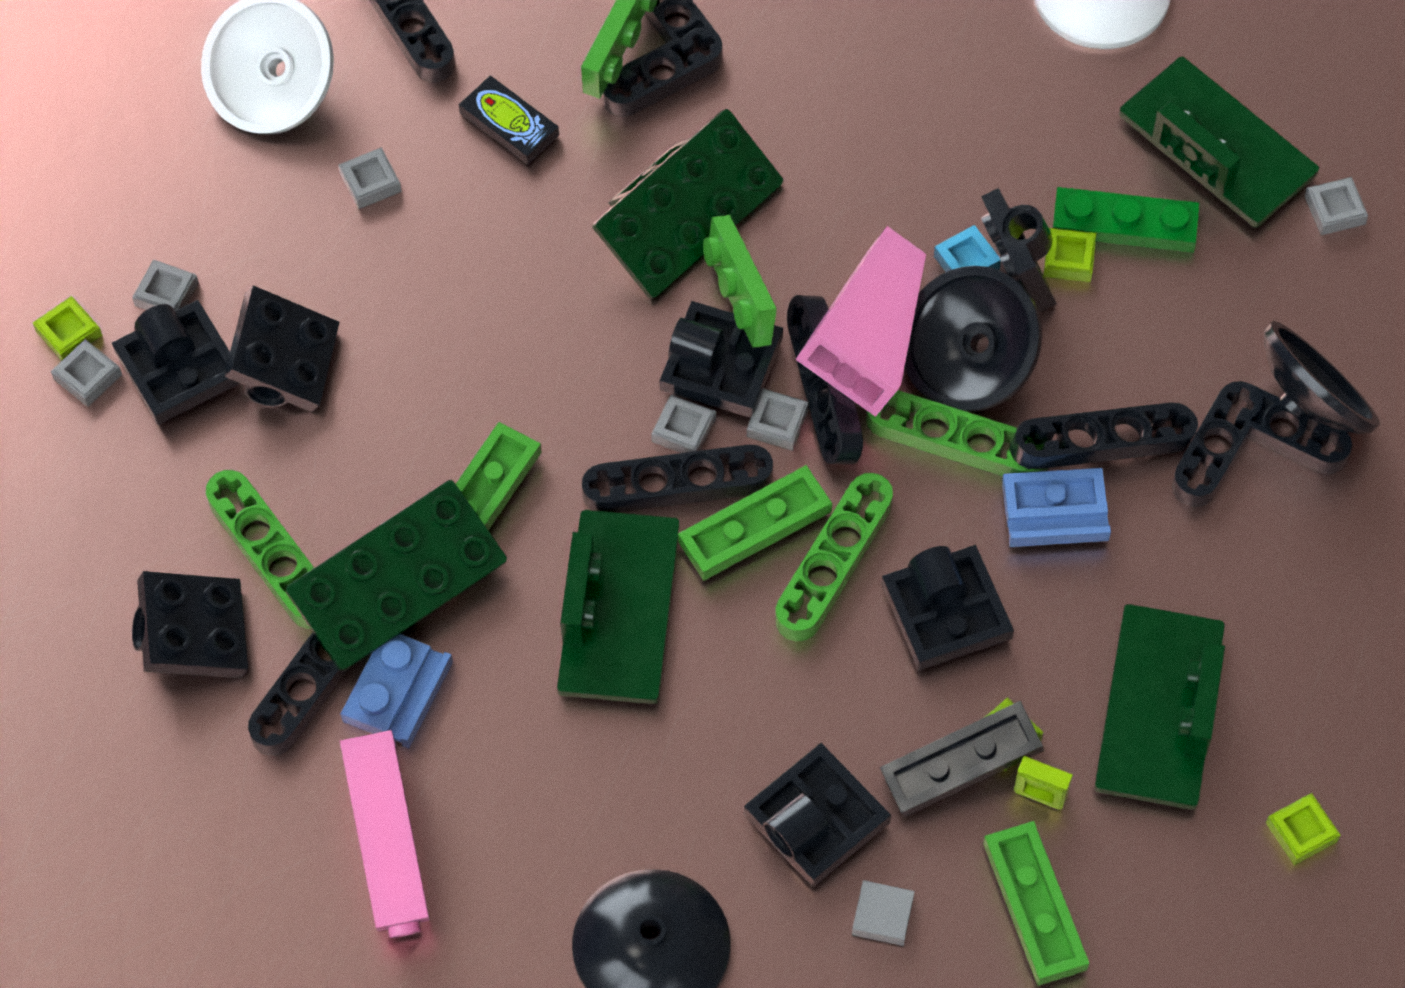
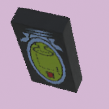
M491 75L458 104L459 112L462 116L527 165L559 136L558 125Z

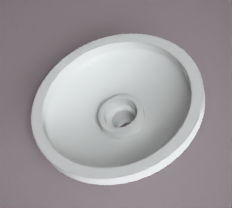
M298 0L238 1L229 7L212 26L205 41L201 59L204 89L214 109L228 123L255 134L282 133L297 127L307 120L325 98L334 68L333 47L328 31L320 18L309 7ZM284 61L285 71L281 76H277L276 67L280 62Z
M1034 0L1044 22L1062 38L1088 48L1115 49L1137 43L1154 32L1165 18L1170 0Z

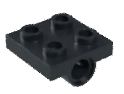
M999 188L981 196L989 212L982 216L981 219L991 240L995 243L1000 253L999 257L1007 274L1028 291L1039 312L1056 305L1057 302L1037 263L1038 260L1047 255L1053 241L1051 231L1041 213L1031 205L1021 204L1010 208ZM1029 229H1036L1034 234L1026 239L1023 232Z
M253 285L244 295L224 377L246 385L245 395L257 404L278 407L290 403L312 412L321 403L340 322Z
M199 300L176 311L168 304L153 306L137 318L134 332L111 343L117 358L157 425L240 384L224 377L230 351Z
M691 301L685 318L681 317L675 326L669 346L668 361L659 381L660 391L751 418L782 342L783 328L774 325L771 345L753 348L744 329L737 327L734 313Z
M976 545L952 553L947 546L932 547L914 556L907 568L882 576L881 585L918 671L1013 639L1014 629Z
M143 571L137 580L139 606L133 618L132 641L135 650L142 651L144 672L242 678L248 671L240 579Z
M822 743L817 745L744 805V815L812 887L817 885L891 822V814Z

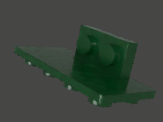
M1182 56L1177 58L1132 96L1119 110V116L1253 227H1259L1314 179L1319 171L1317 164Z
M724 109L691 138L670 147L608 202L611 208L597 219L592 227L646 296L653 298L659 295L704 254L703 242L705 238H709L712 217L730 215L736 226L783 183V177L729 109Z
M448 480L290 583L286 587V594L338 669L345 671L504 565L507 557L455 482Z
M592 510L581 511L578 532L572 533L560 621L563 646L557 683L559 695L646 704L658 703L680 527L677 518Z
M1132 604L1124 606L1094 786L1096 792L1190 810L1197 808L1204 762L1212 739L1225 645H1222L1225 628L1223 621Z

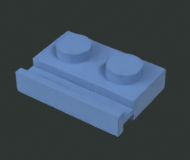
M1102 468L1003 474L1002 489L1006 523L1009 532V547L1109 541L1111 529L1108 523V507Z
M402 634L397 635L372 652L340 713L342 722L371 734L392 730L395 741L402 743V746L410 748L453 664L452 654L447 652L442 654L432 650L431 646Z

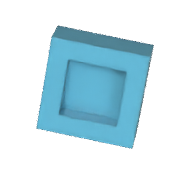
M975 225L934 247V258L945 272L965 266H984L1000 270V257Z

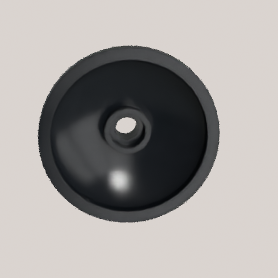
M965 266L952 269L936 277L918 294L904 366L910 380L929 400L966 412L990 409L1005 402L1027 382L1040 355L1042 325L1036 304L1028 291L1018 281L990 267ZM987 337V349L978 353L977 344L979 340Z
M1272 321L1264 329V346L1269 368L1277 383L1285 392L1280 397V400L1296 417L1301 419L1307 414L1329 428L1357 434L1372 433L1380 425L1376 413L1358 390L1306 340L1276 321Z
M645 869L629 872L608 881L588 899L576 920L572 938V952L575 969L584 988H719L729 965L731 938L723 910L715 898L703 886L676 872ZM646 927H655L661 932L657 938L652 940L645 939L641 935V932Z

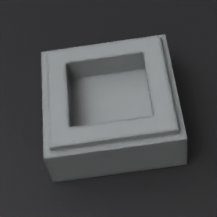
M382 147L338 165L340 175L358 209L402 192L400 182Z
M1352 177L1306 189L1304 197L1320 235L1366 224L1368 214Z
M153 259L132 297L134 305L148 310L156 305L168 304L176 311L188 304L199 283L197 275Z
M86 339L51 371L53 379L87 407L122 376L120 366Z
M762 388L747 427V437L793 451L808 412L809 402Z
M671 394L651 433L652 442L680 453L701 451L716 420V411Z
M863 880L852 935L904 946L915 891Z

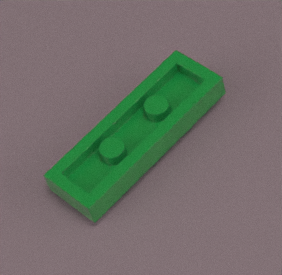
M1057 187L1052 228L1096 233L1095 242L1194 253L1199 203Z

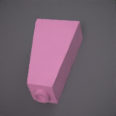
M888 226L866 252L795 359L875 417L901 386L926 253Z
M392 730L340 740L376 929L378 932L388 930L389 938L421 932L419 923L430 921L397 746Z

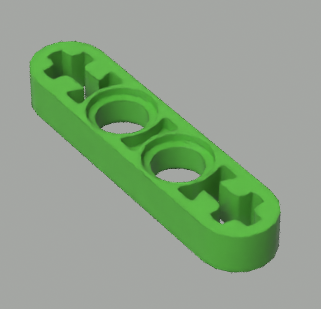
M897 390L876 417L866 410V423L871 432L890 441L1000 476L1009 473L1049 470V468L1028 469L1021 466L1012 457L1010 448L1007 450L1006 459L1000 458L1003 442L1011 443L1017 430L1016 427L900 390ZM887 406L895 408V414H892L889 420L880 418L881 412H884ZM911 412L915 413L913 429L906 428ZM929 419H939L947 425L948 431L941 437H930L922 431L921 425ZM975 434H986L994 440L995 446L990 451L982 453L973 450L967 441ZM1029 437L1027 438V440H1026V442H1025V444H1026V443H1032V444H1034L1036 450H1040V451H1041V449H1042V447H1043V445H1044V444H1042V445L1035 444V442L1033 441V438H1029Z
M223 470L216 473L209 479L206 485V497L212 513L290 618L298 626L311 629L286 594V587L314 568L241 472ZM227 488L232 493L237 492L243 509L236 513V509L231 501L226 497L222 498L220 492ZM253 521H262L270 526L268 534L256 541L246 539L242 532L245 526ZM280 557H289L297 562V566L290 575L278 577L269 572L271 563Z
M864 473L857 476L851 482L779 598L775 611L776 627L779 633L786 639L805 641L815 635L890 514L893 490L889 481L882 475ZM872 491L879 493L878 501L873 500L870 502L865 510V517H861L858 513L862 506V495L868 496ZM850 527L855 529L861 538L857 544L851 547H844L838 545L832 536L837 529ZM826 566L835 572L837 578L828 586H818L810 581L808 574L815 567ZM805 594L811 599L807 605L806 619L800 618L796 624L789 621L790 612L796 613L804 602Z

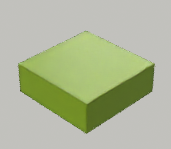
M1049 228L1053 241L1051 249L1045 255L1044 277L1091 282L1096 233Z
M72 296L32 322L37 334L61 361L85 339L92 343L102 336L100 327Z
M1023 756L1017 771L1014 791L1019 795L1055 809H1063L1073 774Z
M1312 793L1269 815L1266 820V825L1294 866L1337 843L1341 836Z

